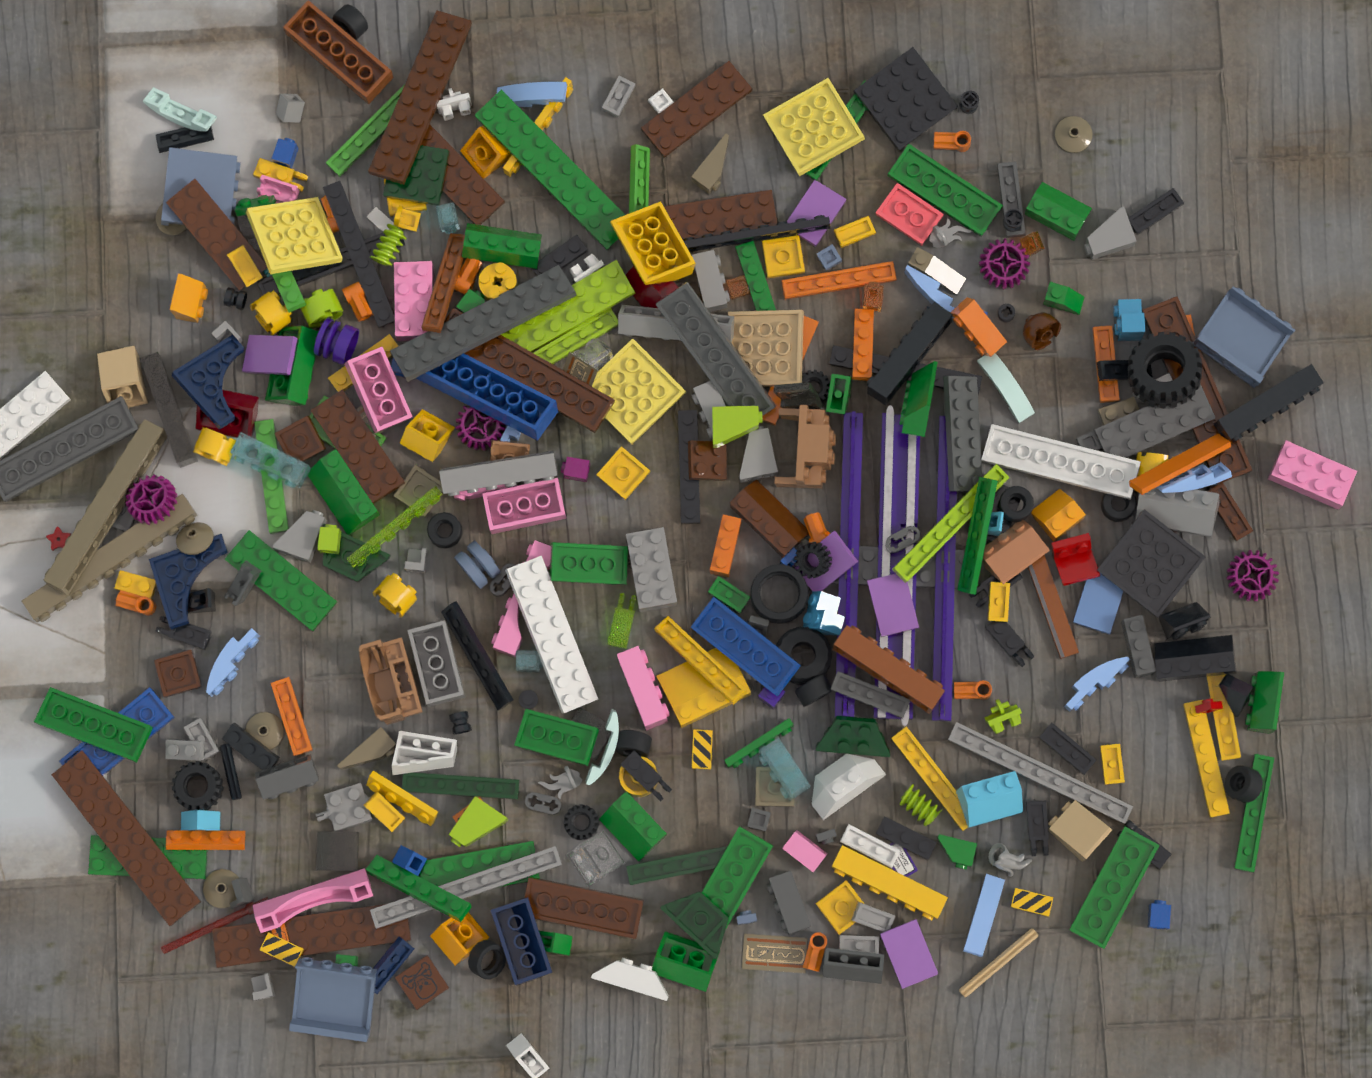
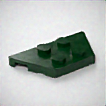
M341 532L339 554L323 553V566L349 579L360 582L390 559L391 555Z
M836 716L832 721V725L824 732L823 738L820 742H817L815 751L890 757V749L885 743V738L879 730L876 719Z
M701 891L660 907L664 913L716 960L729 919L726 914Z

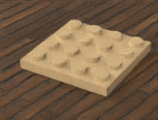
M804 311L728 312V316H734L732 345L763 387L802 386Z

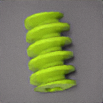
M387 224L389 230L385 229L383 231L385 236L380 237L382 243L376 244L379 250L374 249L372 252L375 256H370V258L384 266H392L393 264L389 259L396 260L393 252L399 253L400 251L396 246L403 247L400 239L406 240L407 238L401 229Z
M912 784L901 797L900 806L907 804L906 811L913 809L912 816L919 814L918 821L925 819L924 826H927L935 820L942 810L936 811L937 804L931 807V799L925 802V794L919 797L920 789L912 791L914 784Z

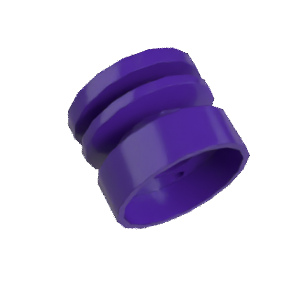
M327 318L317 334L314 355L321 356L323 354V358L328 359L333 352V362L345 366V363L352 358L359 338V329L345 325L341 330V322L336 321L334 323L333 319Z

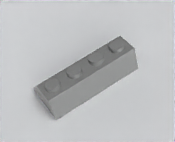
M1154 488L1143 495L1139 494L1136 519L1145 509L1172 531L1212 538L1219 507V494L1196 489L1184 492L1162 493L1158 488Z

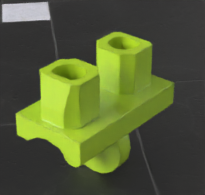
M997 699L995 700L996 706L990 708L993 714L984 717L985 722L997 734L1005 730L1002 724L1004 720L1008 719L1012 727L1021 724L1020 714L1022 712L1016 704L1010 706L1008 701L1001 704L1000 700Z

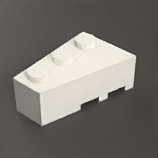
M399 731L392 762V774L398 775L454 767L457 740Z

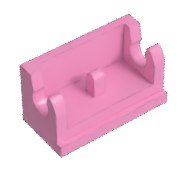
M261 175L260 188L257 187L258 197L261 195H274L276 203L295 201L300 193L297 186L265 175Z
M798 830L794 832L782 848L812 872L818 868L828 854Z

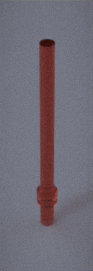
M268 896L255 903L252 901L246 904V907L162 946V952L166 954L212 932L214 928H220L245 915L254 914L253 905L269 900Z

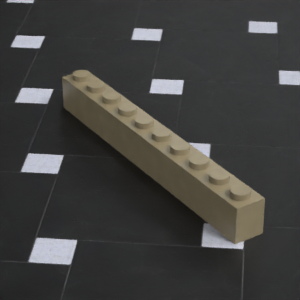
M145 419L138 426L139 429L132 440L128 441L126 449L118 457L115 467L106 476L103 486L97 490L96 497L87 506L84 516L77 522L74 532L67 538L62 551L56 555L52 567L46 571L43 580L49 587L67 596L70 594L128 501L126 499V495L130 494L128 489L134 488L133 483H139V478L142 479L169 435L163 428Z
M183 494L175 498L178 503L173 505L175 511H170V517L166 515L164 521L158 520L157 524L152 522L150 525L139 522L98 549L68 596L46 584L23 599L22 603L33 620L36 622L46 621L50 618L51 613L64 609L67 606V602L72 599L73 601L79 599L83 595L82 592L95 588L103 578L108 579L115 574V570L120 567L125 568L131 563L130 560L136 556L138 558L147 553L148 548L158 546L163 542V538L176 534L184 524L189 525L194 522L195 517L198 515Z

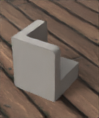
M280 94L276 115L283 122L299 123L305 102L297 94Z
M226 321L211 333L219 343L231 335H234L240 343L243 342L241 337Z
M422 548V550H408L407 562L405 561L404 568L406 572L425 574L428 553L426 548Z
M270 973L251 978L254 1001L275 997Z

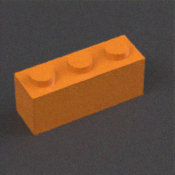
M966 297L950 312L954 317L953 321L955 324L964 329V335L969 341L975 343V349L980 355L991 357L1007 343L1006 339L974 299Z
M728 515L722 516L710 574L729 578L742 523L741 518Z

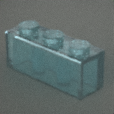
M779 738L759 750V760L763 766L768 765L771 770L769 775L774 782H779L782 787L779 790L785 799L789 797L792 801L811 788Z

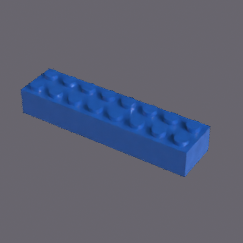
M462 354L416 378L537 441L558 413L556 400L466 354Z

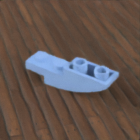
M252 628L239 642L232 637L216 659L206 690L211 697L214 694L217 696L224 689L223 685L236 677L238 668L234 663L241 661L245 656L244 652L249 647L253 648L258 643L260 635Z
M1128 657L1117 658L1089 671L1071 687L1077 693L1064 707L1069 712L1073 708L1077 710L1084 703L1082 698L1086 694L1090 697L1097 689L1095 685L1100 689H1103L1105 686L1109 688L1116 680L1114 676L1118 672L1122 674L1129 667L1127 662L1130 659Z

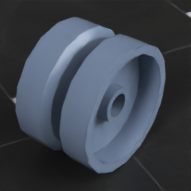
M474 540L467 546V550L472 558L461 551L454 559L474 584L481 589L488 583L487 578L482 573L483 571L490 578H495L501 571L489 553Z

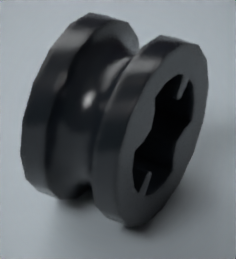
M1003 304L998 310V317L1003 322H1010L1015 316V308L1011 304ZM1009 309L1012 315L1009 314L1008 317H1004V313L1002 314L1001 311Z

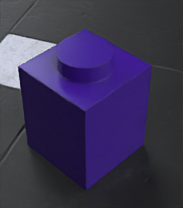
M764 687L758 695V699L774 710L785 695V691L782 690L776 696Z

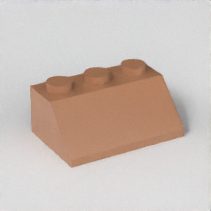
M1022 520L985 545L982 563L986 570L1004 585L1050 550L1032 526Z

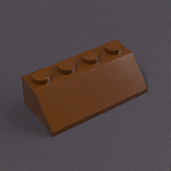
M757 479L746 486L730 502V508L782 558L809 535L807 527Z

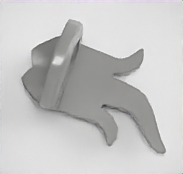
M947 218L946 225L940 228L937 225L933 227L929 241L933 243L934 248L944 247L954 240L962 241L960 236L954 235L955 233H971L972 230L958 225L948 229L950 220Z
M568 766L564 767L565 773L555 777L550 774L551 780L558 782L547 784L539 781L538 784L553 791L561 789L558 792V798L561 799L563 793L575 789L583 781L580 778V773L569 769Z
M1002 843L994 844L988 856L990 864L1008 872L1009 877H1012L1014 874L1011 869L1020 870L1032 862V859L1024 860V854L1015 856L1009 853L1006 846ZM1002 848L1004 852L999 855L998 860L995 862V852L997 849Z

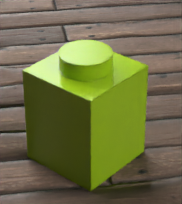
M326 524L325 527H320L318 551L320 553L339 554L341 530L336 525Z

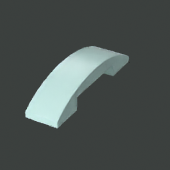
M154 87L143 100V103L159 115L188 129L208 131L217 119L216 115L200 109L197 112L171 100L169 94Z
M996 353L991 357L985 355L977 360L986 376H989L1008 404L1009 410L1018 423L1035 414L1019 384Z
M614 709L611 710L605 726L606 730L612 732L600 764L591 763L585 780L587 785H591L602 775L615 752L619 723L617 712Z

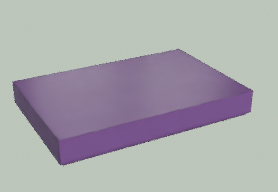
M814 180L787 222L793 223L801 218L811 220L815 216L825 215V217H829L831 225L845 204L846 199ZM827 229L796 235H799V237L816 247Z
M249 335L242 372L290 375L298 338L294 336Z
M833 531L820 542L823 543L821 547H827L826 552H831L828 557H832V561L829 562L832 563L829 571L814 579L813 577L807 578V575L803 576L812 591H823L858 562L836 531ZM810 553L808 555V562L811 566L817 567L819 560L814 553Z
M897 574L867 580L881 637L919 628L908 582L905 583Z
M917 919L880 933L902 989L938 974Z

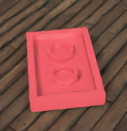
M898 183L875 213V215L921 246L932 233L933 227L940 222L944 215Z

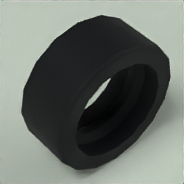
M491 940L478 942L472 948L468 959L471 972L483 979L497 977L502 972L506 963L503 947ZM493 949V960L487 968L482 970L481 962L484 955Z

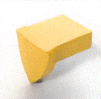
M399 205L394 217V226L416 232L421 213L405 209Z

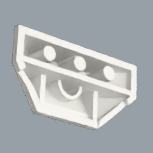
M845 754L815 776L812 806L820 817L825 820L886 774L875 759Z
M622 958L621 961L617 960L596 971L591 976L592 979L665 1001L669 997L656 971L652 970V966L642 963L640 966H637L630 959Z

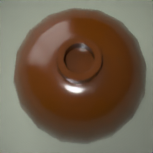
M1041 312L1030 315L1025 321L1023 337L1032 349L1034 348L1037 351L1044 349L1052 343L1049 340L1053 336L1057 337L1059 335L1061 324L1049 313Z

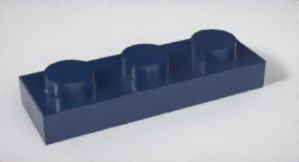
M400 936L373 967V969H377L374 992L376 994L381 991L415 949Z

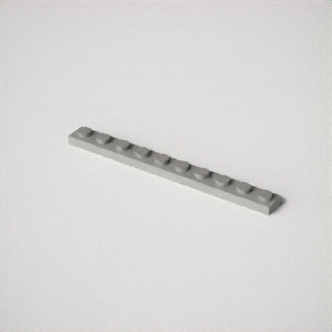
M956 722L948 738V741L1011 771H1016L1017 774L1065 797L1076 800L1078 803L1122 824L1126 823L1133 806L960 723Z
M554 846L438 887L461 899H466L559 867L562 863L557 848ZM409 896L371 909L370 912L375 927L378 929L434 910V908Z

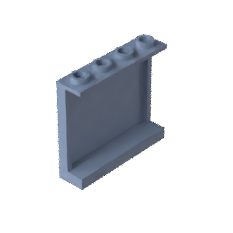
M169 147L161 225L169 226V223L184 225L166 202L193 179L200 183L234 224L235 217L231 216V211L236 208L237 198H233V193L238 191L239 180H235V174L240 172L241 163L237 162V156Z
M1233 286L1227 291L1193 344L1255 388L1261 383L1264 374L1290 335L1295 332V329L1287 321H1282L1276 317L1273 311L1262 307L1257 300L1245 295L1242 289Z
M309 957L299 958L295 969H297L293 1015L289 1031L367 1042L371 1030L377 969H372L369 966H352L349 963L337 964L329 960L316 961Z

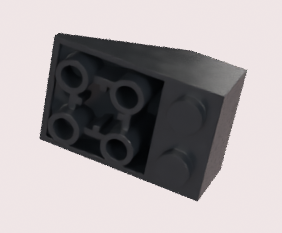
M1194 602L1162 614L1158 619L1166 638L1176 640L1184 637L1188 631L1192 634L1202 630L1211 616L1198 602Z

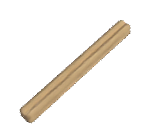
M1034 929L1026 932L962 986L959 992L964 997L970 995L1038 937L1037 932Z

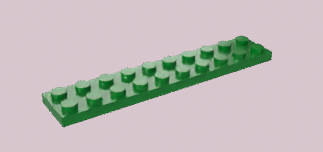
M501 89L474 117L608 250L619 239L610 221L625 216V214Z

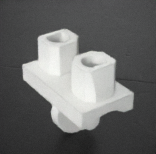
M449 88V94L444 95L443 100H439L437 104L439 114H442L445 121L454 118L452 112L454 110L460 109V113L463 116L471 114L470 106H472L469 93L461 94L460 91L453 93L452 88Z
M591 254L584 259L589 269L583 272L578 264L569 269L574 278L572 280L575 284L603 267L604 263L602 260L599 261Z

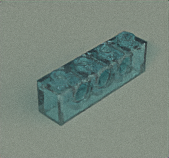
M240 432L230 451L232 456H234L233 460L241 464L246 462L251 465L250 468L257 472L263 470L268 473V477L276 481L278 478L284 480V484L293 489L295 487L301 489L311 470L308 464ZM251 450H257L256 457L249 458V452ZM273 458L275 460L274 464L266 466L265 462L267 459ZM290 466L292 468L289 474H282L284 467Z

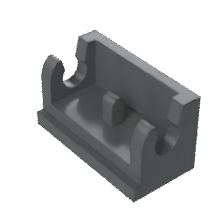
M244 561L224 598L231 597L234 599L232 604L235 606L243 603L259 577L261 570L248 561Z

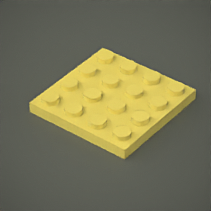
M829 78L763 114L799 176L865 140L864 135Z
M318 197L247 208V217L270 274L340 263L342 261V255Z
M631 339L597 372L592 385L593 388L615 400L605 419L631 445L686 393L634 339Z

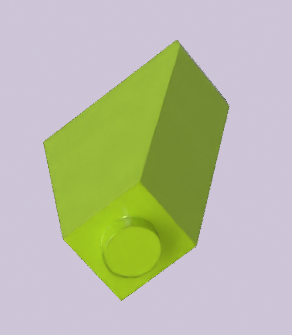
M758 406L712 407L713 448H718L759 429V423H763L762 411L758 410Z
M475 796L449 833V836L452 837L451 842L458 847H461V845L467 847L502 826L509 819Z

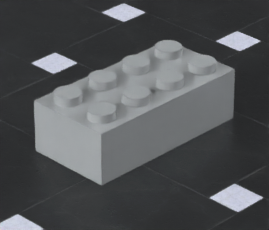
M664 527L626 534L639 611L644 612L678 606Z
M446 621L408 630L426 705L431 707L465 698Z

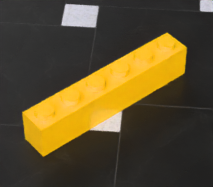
M843 845L831 867L835 869V874L841 877L847 875L852 878L851 881L860 886L865 884L870 887V891L878 895L882 892L888 895L886 899L896 904L900 901L905 904L904 908L912 912L918 910L923 913L922 917L930 921L933 918L938 919L948 897Z

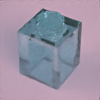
M454 202L436 206L441 232L450 234L460 229Z
M516 650L517 672H540V667H543L537 651Z

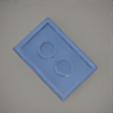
M1102 574L1099 577L1086 580L1073 623L1110 635L1123 591Z

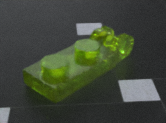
M620 593L608 645L627 649L635 614L636 596L632 595L630 598L628 610L622 608L625 593Z

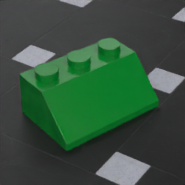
M1042 182L1029 202L1024 215L1074 241L1092 208Z
M1258 671L1255 673V676L1252 675L1250 685L1253 686V692L1249 696L1247 704L1250 706V713L1246 714L1245 725H1248L1247 731L1271 734L1276 731L1284 672Z
M627 791L599 819L638 862L667 836V833Z
M664 932L652 965V970L656 971L660 977L706 992L718 957L715 960L695 941Z

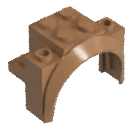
M800 405V409L779 408L781 419L799 421L796 477H775L776 487L822 489L823 483H826L825 471L831 470V465L835 464V453H833L832 446L836 445V434H834V430L829 425V415H826L825 410L809 409L808 405Z
M402 637L384 643L380 639L360 645V662L376 718L389 725L406 720L405 717L423 713L416 680Z

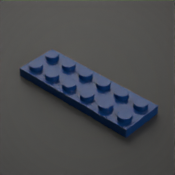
M715 597L711 599L691 626L694 631L776 696L781 693L801 666Z
M150 687L118 712L151 725L153 729L149 738L175 718ZM82 742L59 760V762L63 766L83 750L104 776L124 758Z

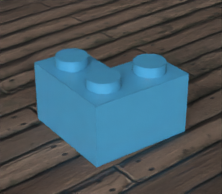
M1119 299L1116 305L1113 306V316L1117 317L1116 324H1114V335L1118 336V341H1140L1145 333V316L1142 313L1141 299Z
M812 591L808 599L807 613L803 617V627L817 630L823 635H840L845 618L837 614L841 598L822 591Z

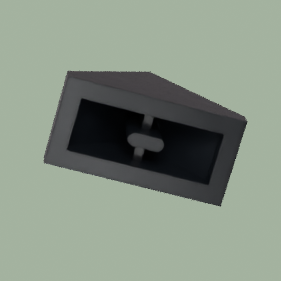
M206 588L189 593L188 614L215 612V592L211 588Z
M1227 674L1220 682L1219 687L1234 716L1238 717L1247 703L1253 686Z

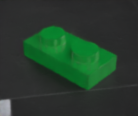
M261 195L255 199L244 198L238 201L235 212L237 216L247 215V208L275 204L276 200L274 195Z
M719 576L708 591L710 595L739 614L750 599V596Z

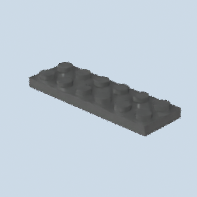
M944 376L949 491L968 492L979 481V477H982L977 377Z
M1200 384L1199 389L1195 390V395L1192 398L1187 397V402L1184 404L1179 402L1177 407L1171 408V405L1166 406V409L1160 408V405H1155V407L1147 406L1094 429L1103 452L1126 458L1213 420L1215 415Z

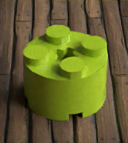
M322 289L314 291L312 297L304 299L306 306L300 308L307 324L312 329L321 327L320 323H324L327 318L335 321L343 315V309L333 289H328L324 292Z

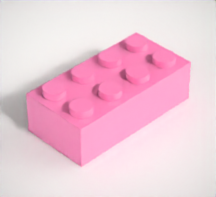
M432 261L394 262L395 337L397 341H410L428 332L422 331L421 326L434 287V266Z
M383 347L355 357L345 363V367L374 434L412 418V414Z
M1286 440L1279 451L1268 479L1339 510L1344 504L1357 471Z
M558 478L482 493L491 534L566 519Z
M639 646L617 654L618 661L646 731L667 723V717L670 716L665 703L661 704L662 694L659 686H654L653 684L655 676L651 667L647 668L646 666L648 659L644 649L640 650Z

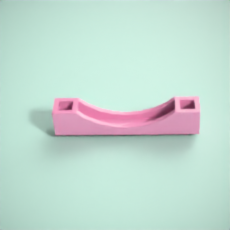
M535 540L533 545L530 544L527 549V561L542 556L548 571L550 570L551 546ZM513 594V597H509L505 608L508 610L505 616H501L498 624L500 626L499 633L494 634L491 644H494V650L516 658L522 643V636L518 621L520 607L515 594Z
M364 868L254 904V916L260 933L280 927L293 916L312 907L332 902H357L372 897L373 893Z

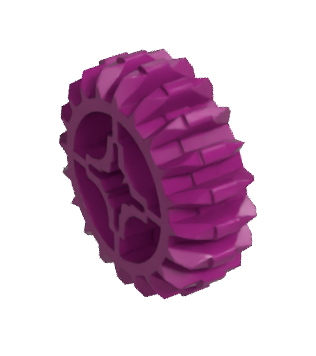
M1006 238L1003 239L1002 244L998 239L995 241V245L990 242L989 248L985 247L983 249L985 254L980 255V259H982V261H979V266L982 267L980 273H986L983 279L990 278L988 284L991 285L995 282V288L1002 284V289L1004 290L1008 284L1012 289L1014 283L1020 285L1019 279L1025 280L1026 276L1024 274L1029 273V269L1026 268L1030 266V262L1026 261L1029 259V255H1023L1026 249L1022 248L1019 250L1021 244L1017 243L1014 246L1013 239L1009 244ZM1002 251L1000 258L989 260L994 253ZM1008 252L1013 253L1018 261L1009 257ZM1004 257L1007 264L1005 271L1002 264ZM990 267L999 270L1001 276L996 275ZM1015 267L1020 268L1016 274L1007 277L1009 270L1015 269Z
M463 406L465 413L459 411L458 415L462 418H456V423L460 424L455 426V429L460 431L457 433V436L463 437L461 440L463 444L468 441V448H471L474 444L476 451L479 449V446L485 451V445H488L491 449L492 440H498L497 437L501 439L503 434L500 432L505 431L506 428L503 425L506 424L492 417L490 418V416H480V411L471 406L469 409L467 406ZM473 414L474 422L469 425V428H466V422ZM477 418H479L480 422L484 423L485 433L478 427L479 422ZM494 422H497L495 431L489 436L488 428ZM480 433L484 439H476L469 434Z
M153 474L151 478L146 475L145 480L139 478V483H133L134 488L128 489L130 493L126 495L128 512L135 520L142 524L150 525L152 522L157 524L158 520L164 521L166 515L170 517V511H175L173 505L178 504L175 499L178 497L175 487L161 475L158 477Z
M1248 550L1246 555L1243 551L1240 553V557L1237 555L1234 557L1235 562L1231 561L1229 563L1232 568H1228L1226 572L1232 575L1227 576L1226 580L1233 581L1228 586L1229 588L1235 586L1232 593L1235 594L1239 591L1238 598L1241 599L1246 595V601H1249L1252 596L1253 601L1256 602L1258 601V596L1261 600H1264L1265 594L1267 596L1272 594L1270 589H1276L1273 583H1278L1279 579L1273 576L1279 575V572L1273 571L1277 565H1270L1273 559L1269 558L1266 560V553L1259 556V550H1256L1254 555L1252 550ZM1249 561L1257 562L1263 567L1256 568ZM1244 563L1245 575L1238 579L1239 566ZM1251 572H1252V574H1253V573H1255V574L1259 573V574L1254 578V580H1253V578L1250 579V577L1247 578ZM1267 573V583L1264 588H1261L1260 577ZM1249 583L1256 590H1249L1242 584Z

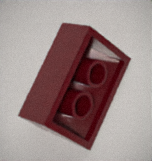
M635 266L626 274L636 293L633 297L641 307L658 308L656 303L678 288L673 281L645 285Z
M223 390V397L234 414L235 419L220 430L197 405L195 429L202 430V427L226 436L246 440L252 439L255 427L254 422H256L259 397Z

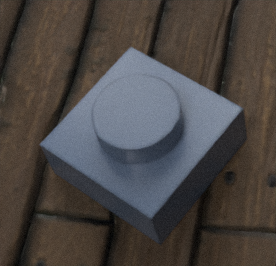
M833 244L816 253L825 271L842 262Z
M751 910L740 912V916H736L738 925L757 922L756 913L752 914Z

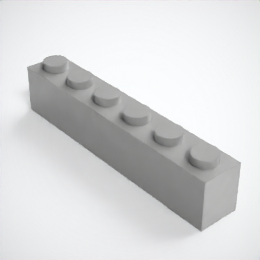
M621 306L618 314V334L682 341L659 308ZM711 314L732 343L734 337V316Z
M554 451L442 468L439 473L443 494L448 493V496H455L460 494L459 491L467 490V493L479 491L478 488L486 487V490L496 489L497 485L505 484V487L515 486L516 482L524 481V484L534 483L535 479L543 478V481L553 480L554 476L558 475Z

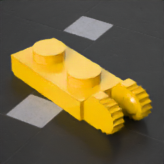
M259 158L253 176L259 179L261 175H265L295 185L301 192L304 187L292 182L293 177L302 181H307L308 176L262 158Z

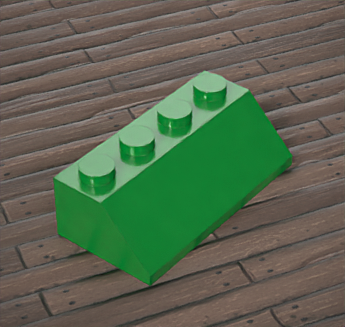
M467 223L462 257L537 269L542 234Z
M304 326L284 327L278 332V336H294L298 339L291 374H270L265 401L292 406L306 405L313 365L315 363L314 346L318 331Z
M936 361L912 373L911 381L907 380L899 424L903 425L902 433L925 437L938 364Z
M336 449L321 458L306 473L347 535H351L380 516Z

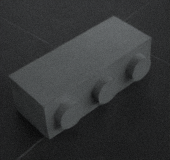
M1143 615L1123 619L1121 625L1134 678L1154 674L1156 669Z
M311 754L255 772V779L263 800L267 798L274 799L284 792H295L302 786H313L319 781L318 772Z
M788 871L769 878L770 883L766 885L770 895L774 894L776 902H773L776 913H781L783 918L780 921L783 932L787 931L788 935L810 928L811 925L792 872Z
M826 948L823 977L881 984L884 954Z

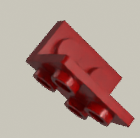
M1089 533L1052 542V556L1063 586L1100 576L1091 550Z

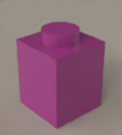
M567 457L566 462L563 461L561 466V473H564V479L587 482L590 460Z

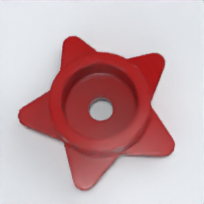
M56 527L53 534L46 536L51 542V550L63 548L71 534L63 533L60 527Z

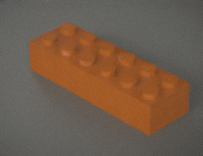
M309 0L283 27L287 36L367 104H370L394 78L392 71Z
M846 625L834 643L833 650L930 714L945 692L942 689L943 685L936 680L930 681L927 679V675L919 669L915 671L909 667L911 664L905 659L900 658L899 660L894 657V652L890 649L879 647L875 639L870 636L866 638L861 635V630L857 627Z

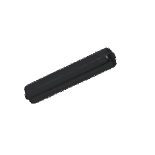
M230 744L220 745V751L232 800H239L242 798L231 746Z

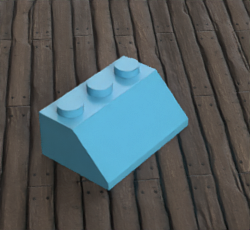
M1016 771L963 785L956 791L968 828L1023 812L1022 788Z

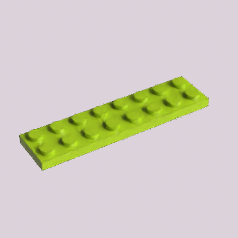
M615 260L573 284L572 287L577 296L501 335L528 351L534 352L636 293L620 264Z

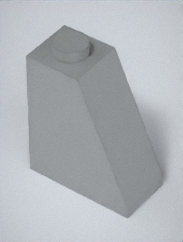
M1125 207L1119 208L1087 237L1084 249L1086 254L1090 255L1091 260L1135 246L1137 241Z
M759 426V429L749 433L740 472V483L778 475L768 428Z
M316 510L312 512L306 511L274 543L273 549L311 563L318 545L320 527H323L327 522L326 518L323 517L324 514Z

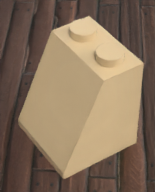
M135 346L97 354L101 389L107 403L123 396L129 408L148 404L140 359Z
M1076 800L1072 803L1068 801L1061 809L1063 811L1061 816L1058 818L1055 815L1048 823L1051 826L1048 831L1083 862L1108 836L1112 829Z

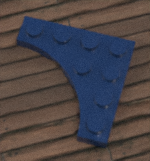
M234 335L229 336L172 372V377L219 430L235 419L234 414L223 397L222 390L226 370L232 361L244 352V347Z
M222 534L214 536L211 545L199 554L187 555L176 549L149 559L171 629L189 623L187 611L188 597L197 576L209 563L228 553Z

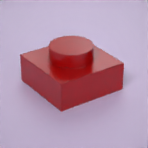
M1213 699L1202 700V704L1195 706L1196 714L1211 713L1223 709L1222 701H1213Z

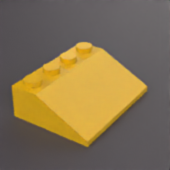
M661 202L610 221L645 285L676 281L693 273L696 263Z
M717 648L708 651V654L747 689V693L741 699L750 696L751 691L738 665ZM688 662L656 676L681 728L732 704Z

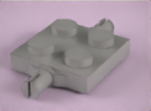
M358 783L324 794L327 811L316 814L318 822L329 818L333 823L335 832L373 821L371 812L364 806L371 797L365 794L362 783Z

